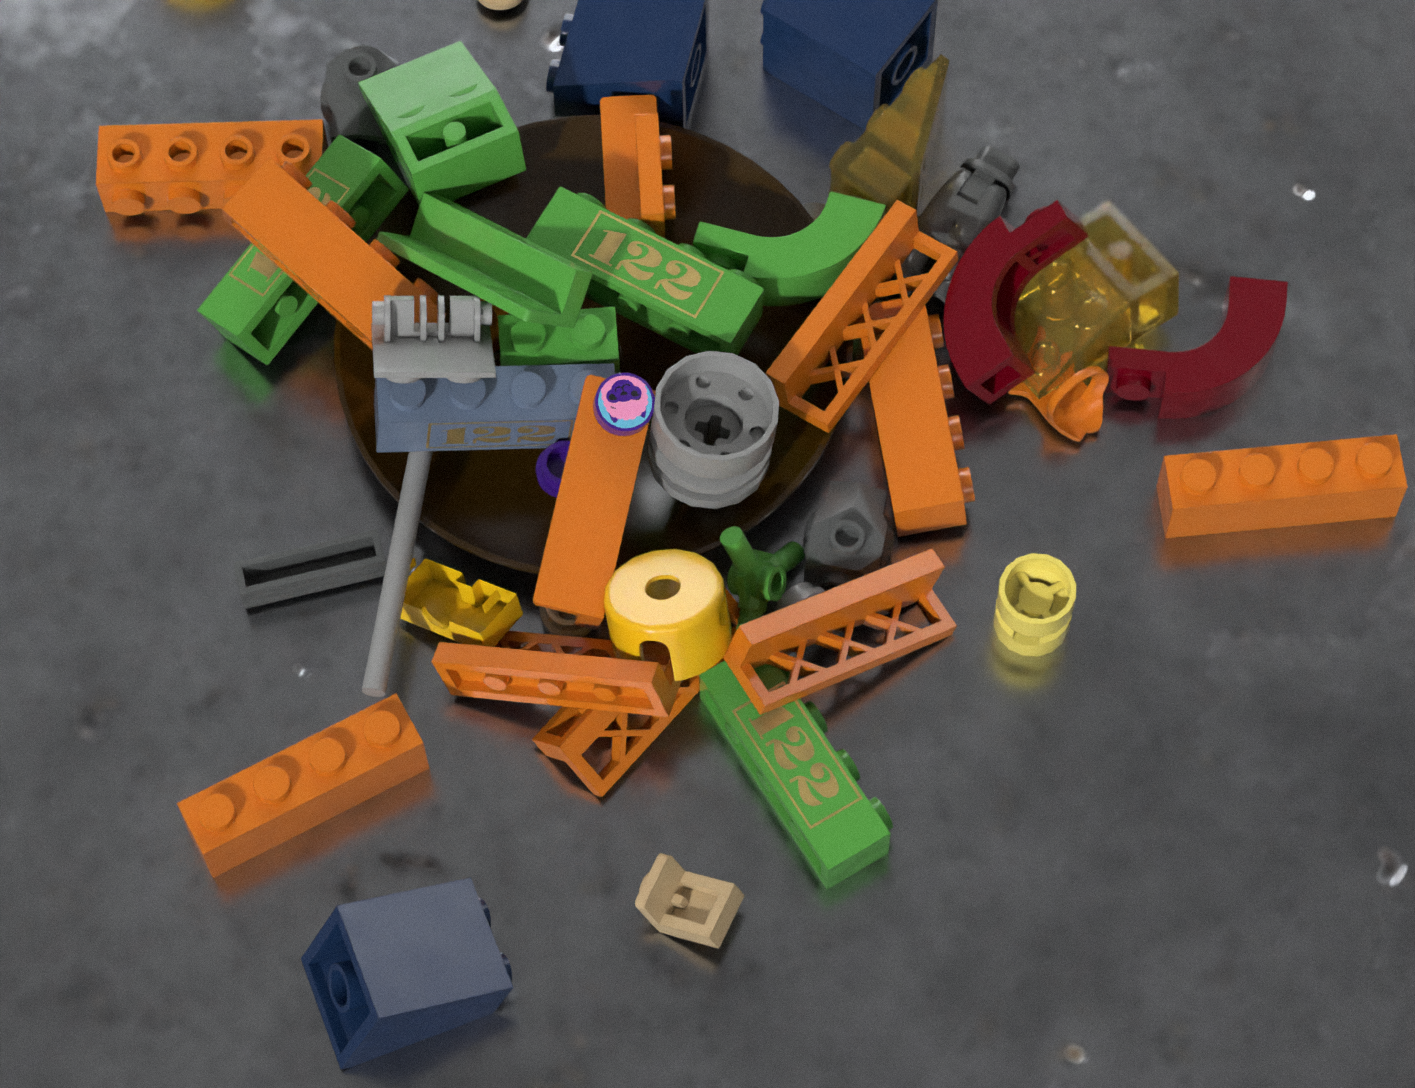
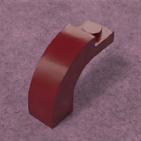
M1059 200L1054 201L1049 206H1043L1031 212L1025 219V222L1018 228H1014L1003 217L998 216L969 245L951 278L944 307L946 346L951 361L965 388L987 404H991L1036 373L1019 343L1015 330L1016 307L1024 288L1038 272L1089 237L1080 219Z
M1230 276L1223 302L1222 327L1212 339L1197 348L1179 352L1109 346L1104 369L1109 375V382L1104 393L1117 394L1123 399L1133 401L1143 400L1148 397L1159 398L1158 419H1182L1201 416L1231 404L1254 386L1271 361L1285 317L1288 282Z

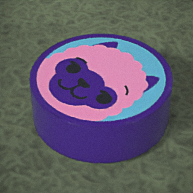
M614 374L605 379L596 392L593 401L595 418L599 425L611 434L617 436L634 435L646 427L653 415L654 393L649 384L635 374Z

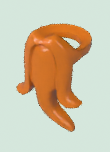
M1041 327L1029 359L1036 371L1031 376L1035 385L1029 382H1021L1008 391L1010 395L1023 396L1030 400L1047 422L1060 434L1073 441L1080 442L1086 433H1095L1100 430L1103 419V393L1108 385L1109 375L1099 366H1089L1075 373L1071 368L1075 355L1074 352L1065 354L1060 359L1057 374L1045 360L1048 335L1045 328ZM1092 377L1090 384L1087 386L1083 380Z

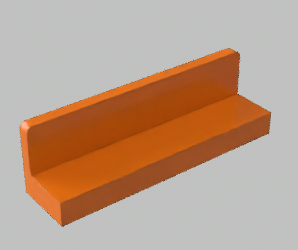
M588 375L585 378L533 595V603L537 606L576 615L574 625L598 630L605 614V586L615 571L649 423L643 430L630 436H617L604 430L595 418L593 401L599 386L607 378Z

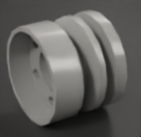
M706 351L684 357L665 372L655 391L647 460L654 479L671 497L692 507L718 509L740 503L758 489L768 472L772 444L778 423L779 399L772 381L755 363L734 353Z

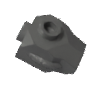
M367 45L356 46L352 49L343 50L327 63L326 79L321 89L320 108L322 109L323 117L331 126L332 142L340 134L349 140L364 139L379 141V144H387L358 85L360 81L399 66L398 61L380 49Z
M830 481L825 503L812 512L805 526L802 545L804 547L803 553L806 555L804 582L819 585L827 591L886 567L891 557L894 545L893 540L895 539L891 522L884 515L888 491L857 482Z

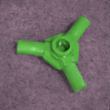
M732 526L722 532L720 541L733 562L727 578L728 589L731 594L739 596L738 608H740L736 630L740 625L762 617L763 612H766L769 601L776 602L781 599L786 588V573L805 558L804 549L799 543L794 541L788 542L772 554L752 549L739 527Z

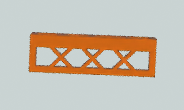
M896 200L765 373L773 383L779 399V406L827 433L831 432L958 262V251L919 231L916 209ZM913 249L937 260L928 273L903 277L901 265ZM896 273L897 280L890 281V279ZM915 290L908 298L907 292ZM900 293L903 307L896 316L871 321L869 307L876 298ZM864 316L865 323L857 324ZM882 333V335L876 341L875 335ZM868 336L871 349L863 360L838 364L836 351L844 341ZM831 359L832 366L825 367ZM849 377L843 385L842 378ZM831 380L836 381L838 393L825 411L801 398L812 384Z
M932 548L744 623L738 627L723 658L760 715L951 636L957 625L932 590L945 566ZM918 602L932 625L921 629L898 621L901 608ZM865 625L885 632L883 645L872 648L852 641L853 628ZM816 644L838 652L835 665L824 668L802 660L805 648ZM768 664L790 672L787 685L768 692L754 668ZM798 675L804 677L802 679L797 680Z
M725 588L730 621L734 625L731 629L732 640L737 631L736 627L740 608H738V602ZM644 641V642H642V643H649V644L665 645L664 643H661V642H658V641ZM722 658V659H721L718 663H716L714 666H716L717 664L723 662V661H724V658ZM660 665L663 672H665L667 665ZM699 675L688 678L680 684L669 717L651 715L642 727L627 728L628 713L562 706L532 738V741L545 756L565 761L594 795L603 797L700 691ZM613 722V728H607ZM627 736H632L631 739L626 743ZM598 737H612L611 760L597 774L583 758L582 754Z
M508 631L495 647L439 642L431 661L448 691L453 696L669 717L681 681H675L670 652L666 645L642 643L645 661L627 660L615 657L611 640ZM660 665H667L665 672H663Z

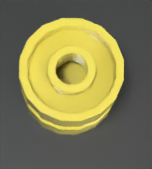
M1031 553L1016 558L1006 566L999 580L994 611V628L998 639L1009 650L1022 656L1038 657L1053 652L1066 638L1076 600V582L1071 570L1061 560L1047 554Z

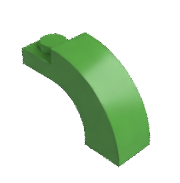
M830 191L826 205L818 218L799 232L782 237H761L699 222L693 240V247L701 251L707 260L727 270L738 269L750 275L759 286L764 288L763 306L801 304L819 299L826 294L883 219L886 205Z

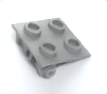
M384 295V301H372L371 331L374 378H387L391 382L401 384L413 383L421 378H447L452 382L463 384L477 382L481 378H496L490 325H492V304L487 301H480V298L476 295L450 296L449 323H445L444 295H438L437 323H427L426 295H420L419 323H414V296Z

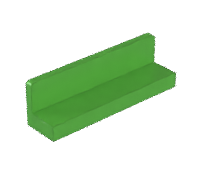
M430 193L423 194L410 236L379 231L377 240L390 251L526 322L575 328L593 272L441 195Z

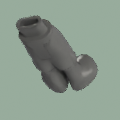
M982 146L975 158H967L960 166V169L937 191L921 215L917 216L920 232L958 251V262L925 304L927 315L939 314L941 325H944V307L948 287L961 257L977 235L1001 215L1005 201L1014 193L1012 180L1020 170L1019 163L1009 155L990 146ZM913 249L901 265L903 277L920 275L931 257ZM896 273L893 275L890 281L897 280ZM899 293L880 298L884 301L900 299L901 295Z

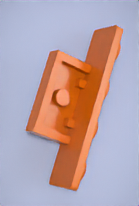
M651 94L603 97L600 100L606 209L625 219H639L648 224L657 235L665 238L664 220L676 219L674 185H662V170L672 169L671 135H659L656 97Z

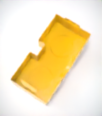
M415 558L411 561L410 571L417 565ZM425 558L408 577L400 619L462 644L495 647L520 619L523 612L516 593L480 579L472 587L468 586L462 572Z

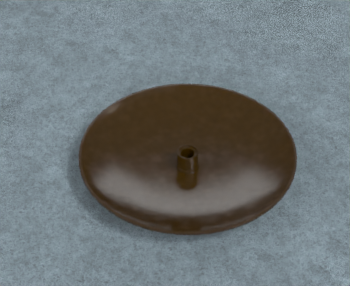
M601 115L566 116L518 126L517 129L526 171L452 201L524 238H527L560 186L575 194H589L598 199L606 208ZM658 121L659 135H671L672 169L662 170V185H674L676 219L664 220L665 239L677 245L684 243L693 246L699 222L761 237L791 235L803 230L814 222V219L800 201L778 179L750 158L698 132ZM410 189L366 242L368 245L374 239L377 240L379 231L410 236L419 209ZM392 252L400 261V264L395 269L412 284L417 278H420L439 295H444L445 323H449L450 296L474 295ZM585 297L581 309L603 308L604 306ZM823 297L789 306H763L762 316L738 356L755 363L766 373ZM616 313L620 373H631L641 377L649 384L652 390L656 391V387L667 369L684 357L697 354ZM336 319L334 369L339 399L349 430L370 469L383 487L399 503L409 452L377 453L374 408L376 378H374L373 351ZM854 339L844 341L836 351L838 364L852 362ZM499 349L493 353L495 366H501ZM831 359L825 367L832 366ZM849 377L842 378L843 385ZM831 380L812 384L801 398L825 411L838 393L836 381ZM779 406L778 423L772 444L768 472L758 489L740 503L711 509L692 507L671 497L654 479L647 460L651 417L615 570L630 559L653 550L680 549L695 552L702 556L723 547L720 536L725 529L736 526L741 528L743 533L751 530L774 512L801 485L820 459L835 431L836 425L830 433H827ZM546 448L433 451L419 521L455 546L485 560L516 570L539 574L556 503V497L546 493L539 485L536 477L537 460Z

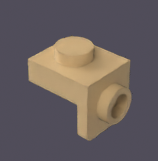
M660 853L650 872L646 874L641 882L635 906L660 933L719 949L745 895L734 883L685 871L671 855Z

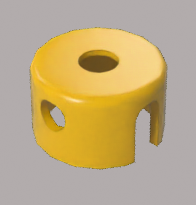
M680 549L653 550L627 561L615 570L605 586L604 608L613 653L617 659L645 661L642 642L658 641L664 643L669 649L675 681H683L706 672L725 655L731 642V622L724 580L714 563L701 555Z

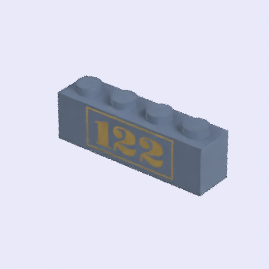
M614 363L495 366L496 378H481L477 382L466 384L455 383L447 378H421L416 382L407 384L394 383L387 378H376L374 408L377 453L547 448L558 441H570L585 378L588 375L603 378L614 375Z

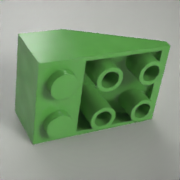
M461 41L358 82L359 89L418 206H420L424 193L441 195L453 201L526 171L518 129L497 89Z

